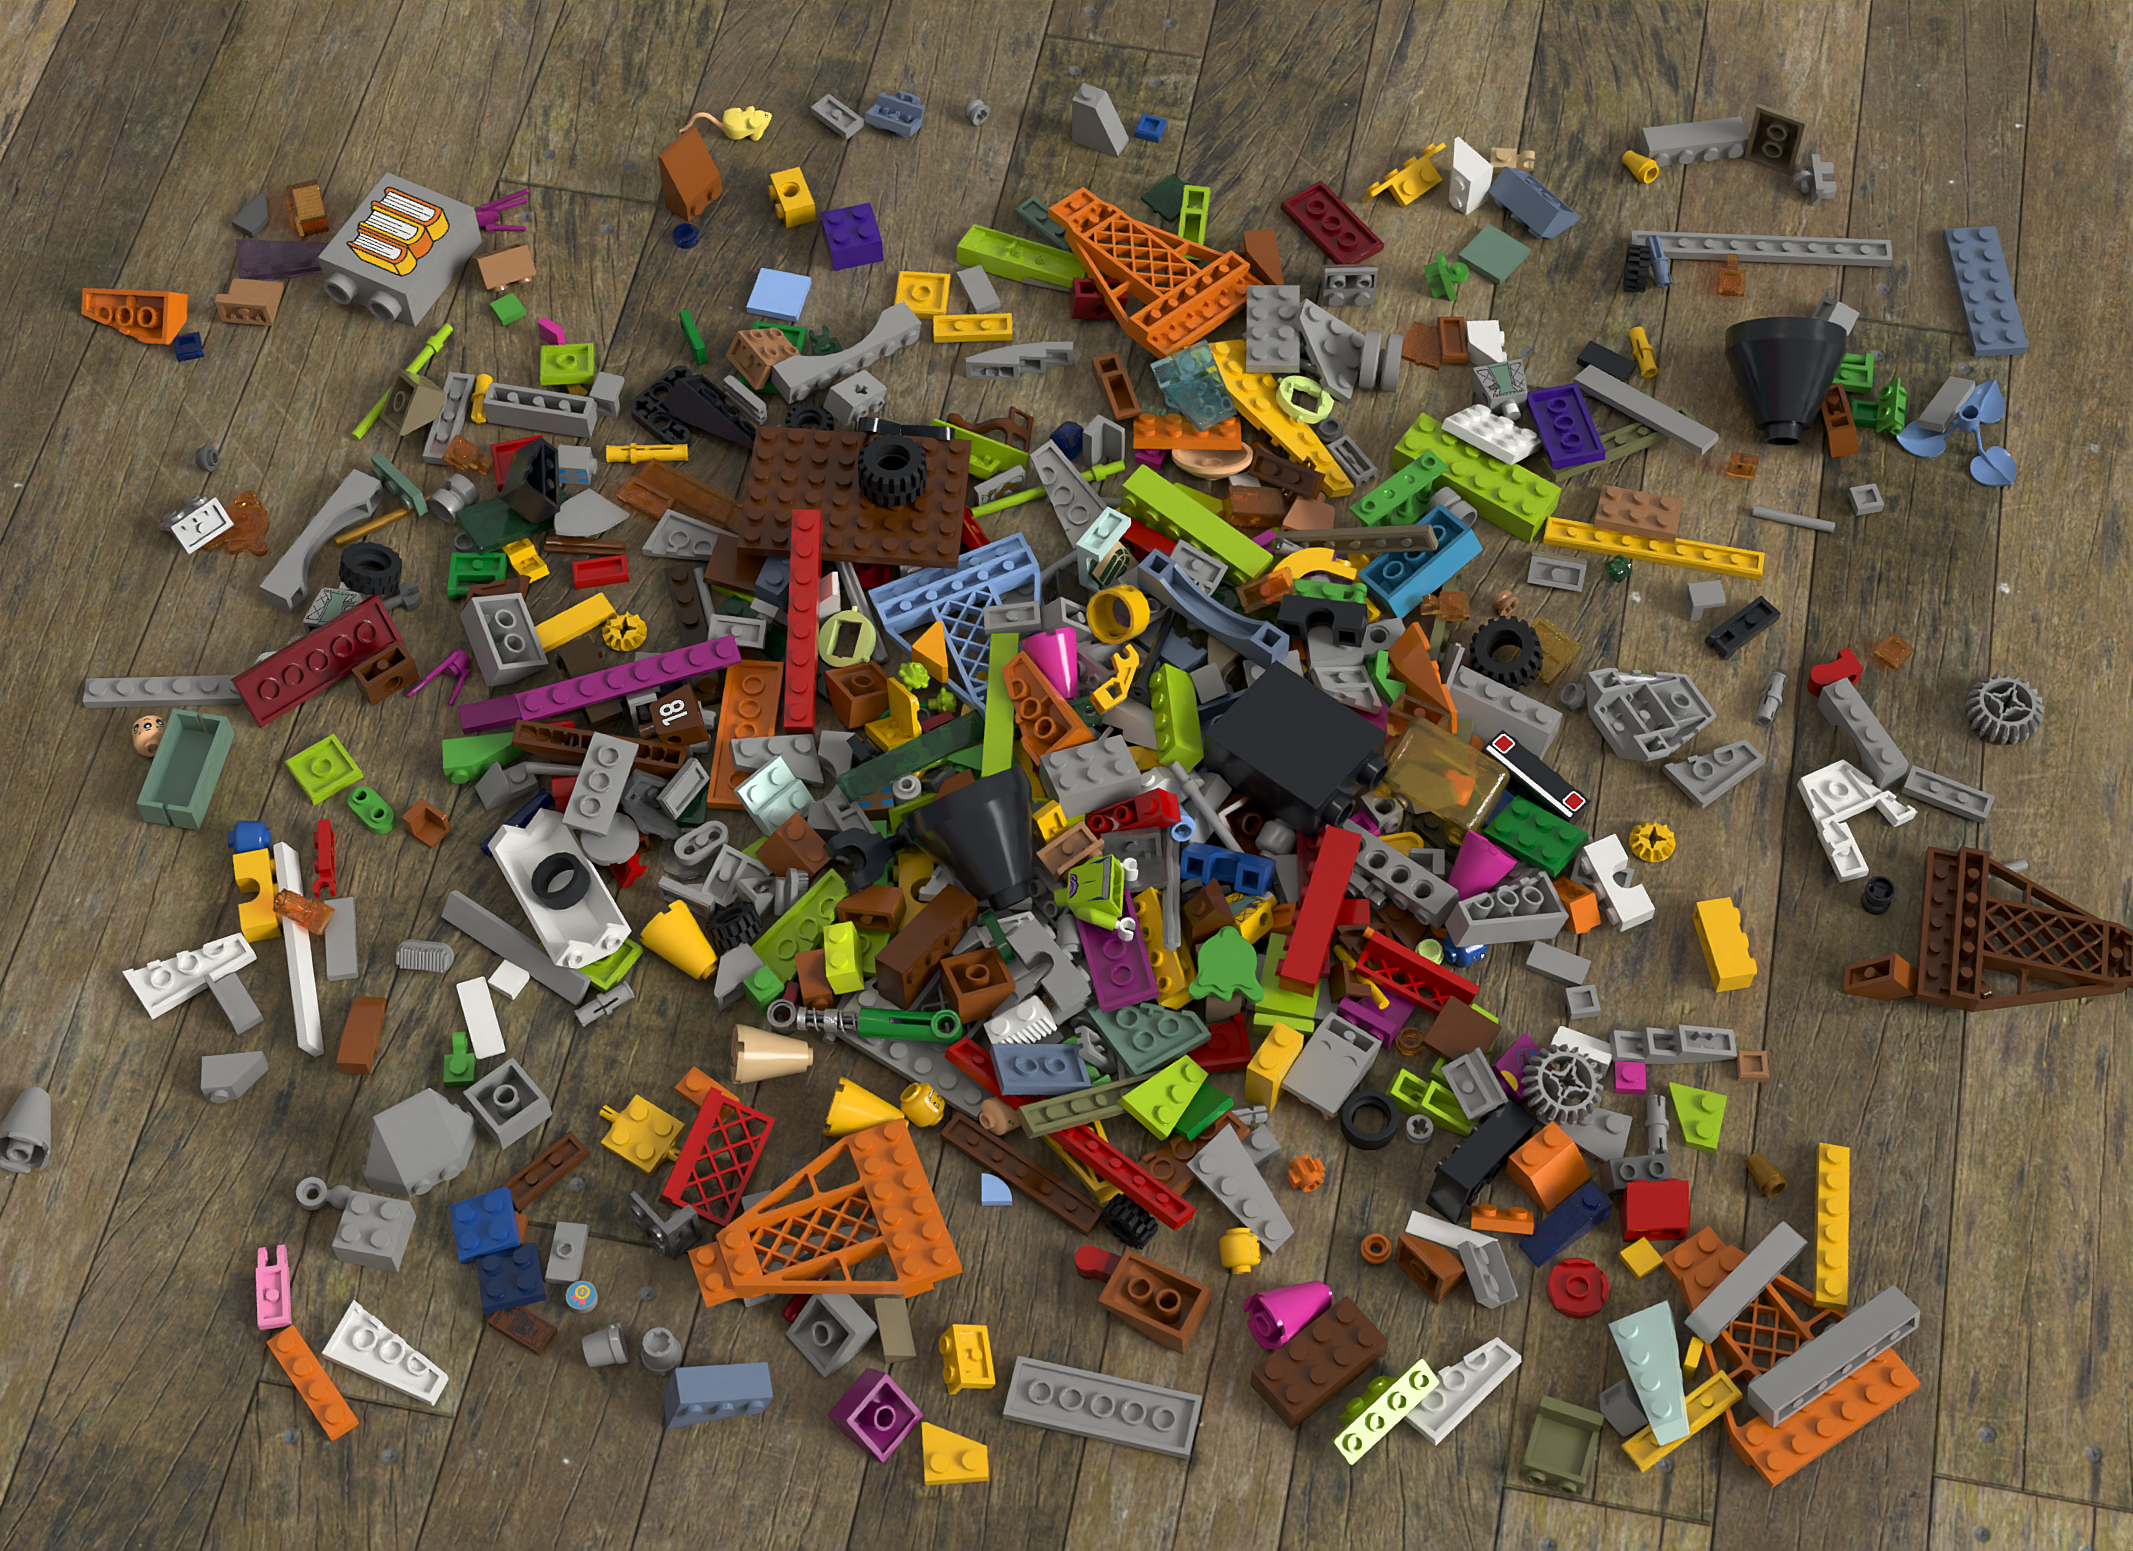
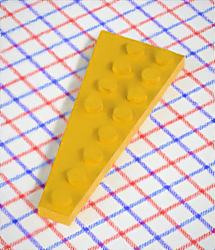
M1238 339L1183 347L1180 353L1181 357L1184 359L1189 358L1197 366L1196 371L1200 375L1206 374L1215 383L1213 387L1219 393L1228 395L1232 399V406L1258 430L1263 428L1272 437L1271 443L1276 447L1281 445L1290 454L1289 460L1291 462L1301 465L1307 456L1311 457L1317 466L1315 470L1326 474L1321 490L1329 498L1351 494L1354 489L1353 484L1310 426L1305 422L1298 423L1297 419L1288 415L1278 404L1276 391L1279 384L1270 373L1246 372V341Z

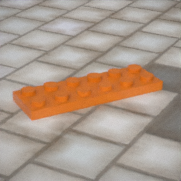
M742 660L740 664L727 667L707 796L708 808L746 810L733 790L752 774L734 770L728 744L731 739L775 736L785 672L784 662Z

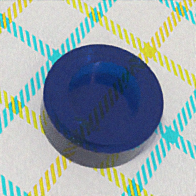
M689 223L676 226L673 230L675 245L682 249H689L697 245L699 241L698 229Z

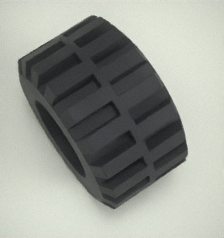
M885 434V437L877 436L873 442L868 441L865 443V448H861L859 451L860 456H858V483L863 495H867V499L871 502L876 500L877 504L881 506L888 504V507H894L895 504L900 506L906 505L907 501L912 503L916 500V496L920 497L923 494V489L927 485V458L925 450L921 449V445L918 442L913 443L912 438H903L900 434H896V436Z
M1505 615L1499 616L1497 621H1494L1493 618L1489 619L1487 626L1481 624L1478 627L1479 634L1474 632L1472 636L1473 643H1470L1469 649L1475 672L1508 688H1513L1515 691H1520L1519 686L1521 685L1526 688L1530 685L1529 679L1535 680L1538 677L1537 670L1542 669L1541 660H1543V653L1538 635H1536V631L1532 626H1528L1527 621L1522 619L1518 622L1516 616L1506 619ZM1505 645H1514L1522 649L1520 655L1508 663H1498L1491 659L1493 653Z

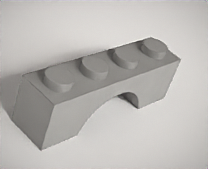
M1843 678L1823 687L1817 703L1818 709L1831 727L1835 725L1841 726L1853 738L1861 756L1862 770L1866 776L1873 780L1872 784L1878 789L1884 790L1902 782L1909 765L1908 761L1848 678Z
M825 730L821 732L818 751L820 769L830 774L835 779L836 785L828 796L810 803L807 823L825 843L840 832L832 819L825 813L822 802L828 799L835 800L845 791L849 790L851 792V786L857 784L858 769L854 768L855 761L860 760L846 741L856 733ZM843 808V809H841V810H839V811H840V812H843V811H845V810H847V809H846V808Z

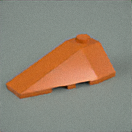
M1418 622L1412 623L1386 651L1389 652L1388 663L1390 664L1387 679L1405 683V694H1407L1408 699L1448 732L1456 734V708L1446 684H1441L1437 661L1430 660L1427 651L1430 649V644Z

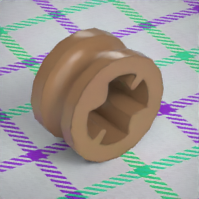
M1505 590L1495 598L1491 607L1495 611L1499 610L1500 616L1505 615L1506 617L1517 607L1519 599L1516 596L1512 597L1510 590Z

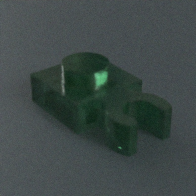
M822 326L823 334L820 336L815 335L813 330H809V338L813 344L812 352L814 356H825L844 351L836 337H829L827 326Z

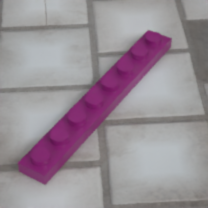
M732 634L515 694V699L521 719L535 721L740 664L742 659Z

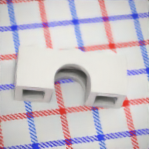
M1613 834L1585 846L1580 864L1585 874L1592 876L1595 882L1593 889L1598 899L1605 901L1608 907L1606 914L1612 925L1617 924L1620 932L1652 919L1655 908L1642 884L1632 888H1623L1615 883L1613 875L1626 869L1628 857L1616 834Z

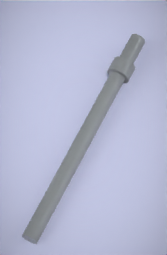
M1178 761L1170 765L1168 768L1181 784V791L1186 797L1189 796L1226 848L1244 853L1198 788L1200 786L1196 780L1188 776Z

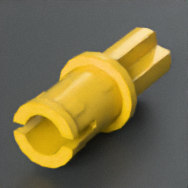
M480 374L476 377L475 392L471 396L473 403L471 420L475 421L476 424L487 421L483 402L490 382H493V378L486 374Z

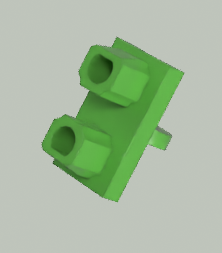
M1443 252L1435 254L1437 262L1424 265L1425 275L1428 283H1430L1433 297L1436 298L1447 294L1450 301L1456 300L1457 295L1453 284L1465 282L1469 277V269L1466 264L1455 262L1448 267Z

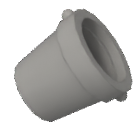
M619 1323L608 1325L607 1328L582 1338L585 1358L590 1368L629 1362L626 1339Z
M661 1327L653 1328L643 1338L641 1352L643 1364L649 1372L656 1375L665 1376L672 1373L682 1361L683 1353L680 1343L669 1330Z

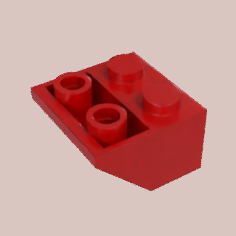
M1667 1178L1658 1182L1636 1179L1626 1183L1618 1207L1623 1242H1637L1643 1237L1647 1241L1684 1240L1689 1228V1181Z

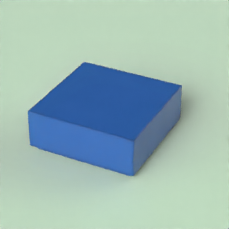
M1142 114L1135 129V137L1159 143L1166 127V119Z

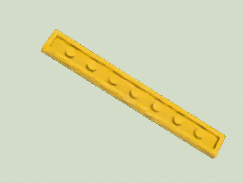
M1547 517L1543 544L1761 580L1765 556L1763 552L1676 538L1675 543L1595 528L1593 527L1594 524Z

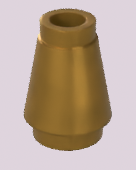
M1759 1152L1750 1155L1746 1159L1745 1164L1762 1195L1774 1198L1787 1188L1786 1175Z

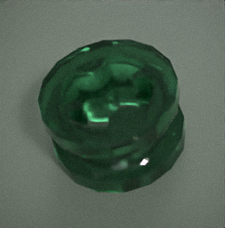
M1622 555L1615 556L1613 560L1608 561L1605 565L1609 576L1618 583L1625 580V577L1632 575L1633 572L1631 564Z

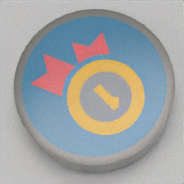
M577 1281L567 1289L566 1301L573 1312L584 1314L595 1308L598 1302V1294L592 1283Z

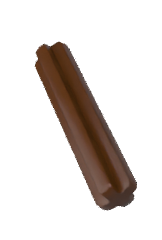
M548 536L544 544L545 551L548 553L616 556L623 555L626 551V545L623 540Z

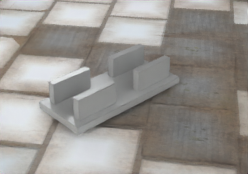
M594 732L562 819V825L569 826L571 829L576 828L594 833L599 837H607L639 744Z

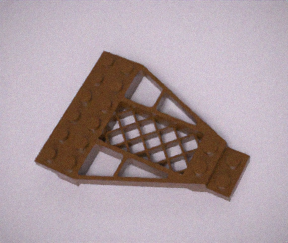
M1928 846L1925 852L1914 1000L1978 1012L2123 993L2126 987L2133 988L2132 930L2119 923L2097 918L1989 858L1990 852L1960 846L1958 852ZM1988 872L2022 890V903L1987 896ZM2031 896L2054 909L2030 905ZM1991 915L2003 917L2007 922L1999 926ZM2020 921L2032 923L2036 929L2028 932ZM1986 924V926L1991 930V932L1984 936ZM2012 927L2021 938L2013 942L2004 931ZM2049 927L2061 929L2065 935L2058 939ZM2039 933L2050 943L2044 948L2033 938ZM2078 934L2090 935L2095 941L2087 945ZM1995 936L2005 946L1999 951L1989 942ZM2069 939L2079 949L2073 954L2063 944ZM2026 943L2034 951V954L2027 957L2018 946ZM2054 948L2064 958L2059 963H2056L2048 954ZM2008 952H2011L2013 956H2009V955H2005V954H2007ZM2085 955L2094 966L2086 970L2077 958ZM2040 958L2043 961V963L2035 960ZM2069 964L2073 969L2066 968L2064 966ZM1982 968L2015 975L2017 977V995L1980 999ZM2026 978L2073 987L2035 993L2025 992Z

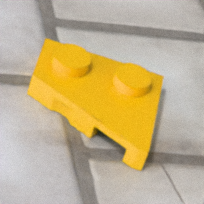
M922 1422L925 1486L989 1481L986 1445L930 1423Z

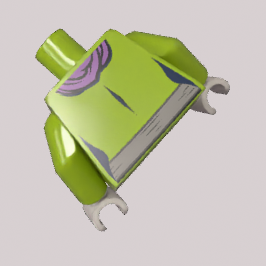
M1113 854L1105 857L1093 856L1083 865L1069 871L1068 887L1054 891L1056 905L1058 907L1068 905L1078 919L1111 931L1117 929L1119 938L1124 941L1132 940L1134 933L1125 930V928L1135 930V921L1132 918H1123L1121 921H1118L1117 917H1122L1124 880L1135 881L1138 877L1136 860L1134 858H1127L1123 863H1120V860L1115 859Z

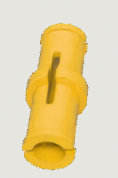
M1643 327L1632 328L1628 332V336L1633 346L1632 354L1634 359L1638 361L1641 375L1643 378L1654 377L1658 373V368L1653 358L1654 350L1652 345L1648 343L1645 329Z

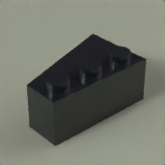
M541 436L515 451L499 497L500 500L517 511L521 517L526 518L534 525L560 512L558 450Z

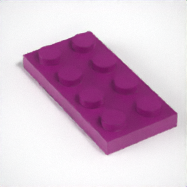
M1129 888L1123 889L1122 917H1117V920L1121 921L1123 918H1132L1135 921V930L1125 928V930L1134 933L1132 940L1124 941L1119 938L1117 929L1111 931L1080 920L1075 916L1102 1014L1160 997Z

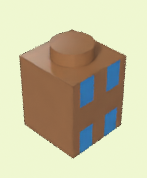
M892 783L858 786L859 798L855 799L868 820H887V823H891L888 810L894 808Z

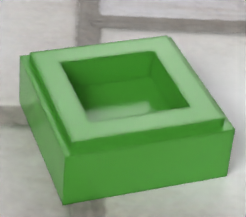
M513 292L490 303L491 310L503 326L526 315L525 308Z

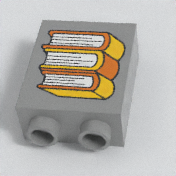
M387 172L319 255L318 259L325 279L323 284L324 290L333 300L340 304L347 305L353 301L367 307L376 318L385 323H392L396 319L416 327L481 244L482 239L475 209Z

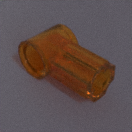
M283 888L273 901L274 912L298 922L300 926L323 936L336 910L314 898L310 900L286 888Z

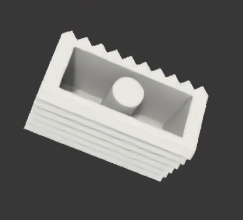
M1036 995L984 1023L992 1044H1031V1042L1035 1043L1036 1039L1040 1040L1041 1037H1046V1034H1051L1052 1031L1056 1032L1057 1029L1048 1007Z

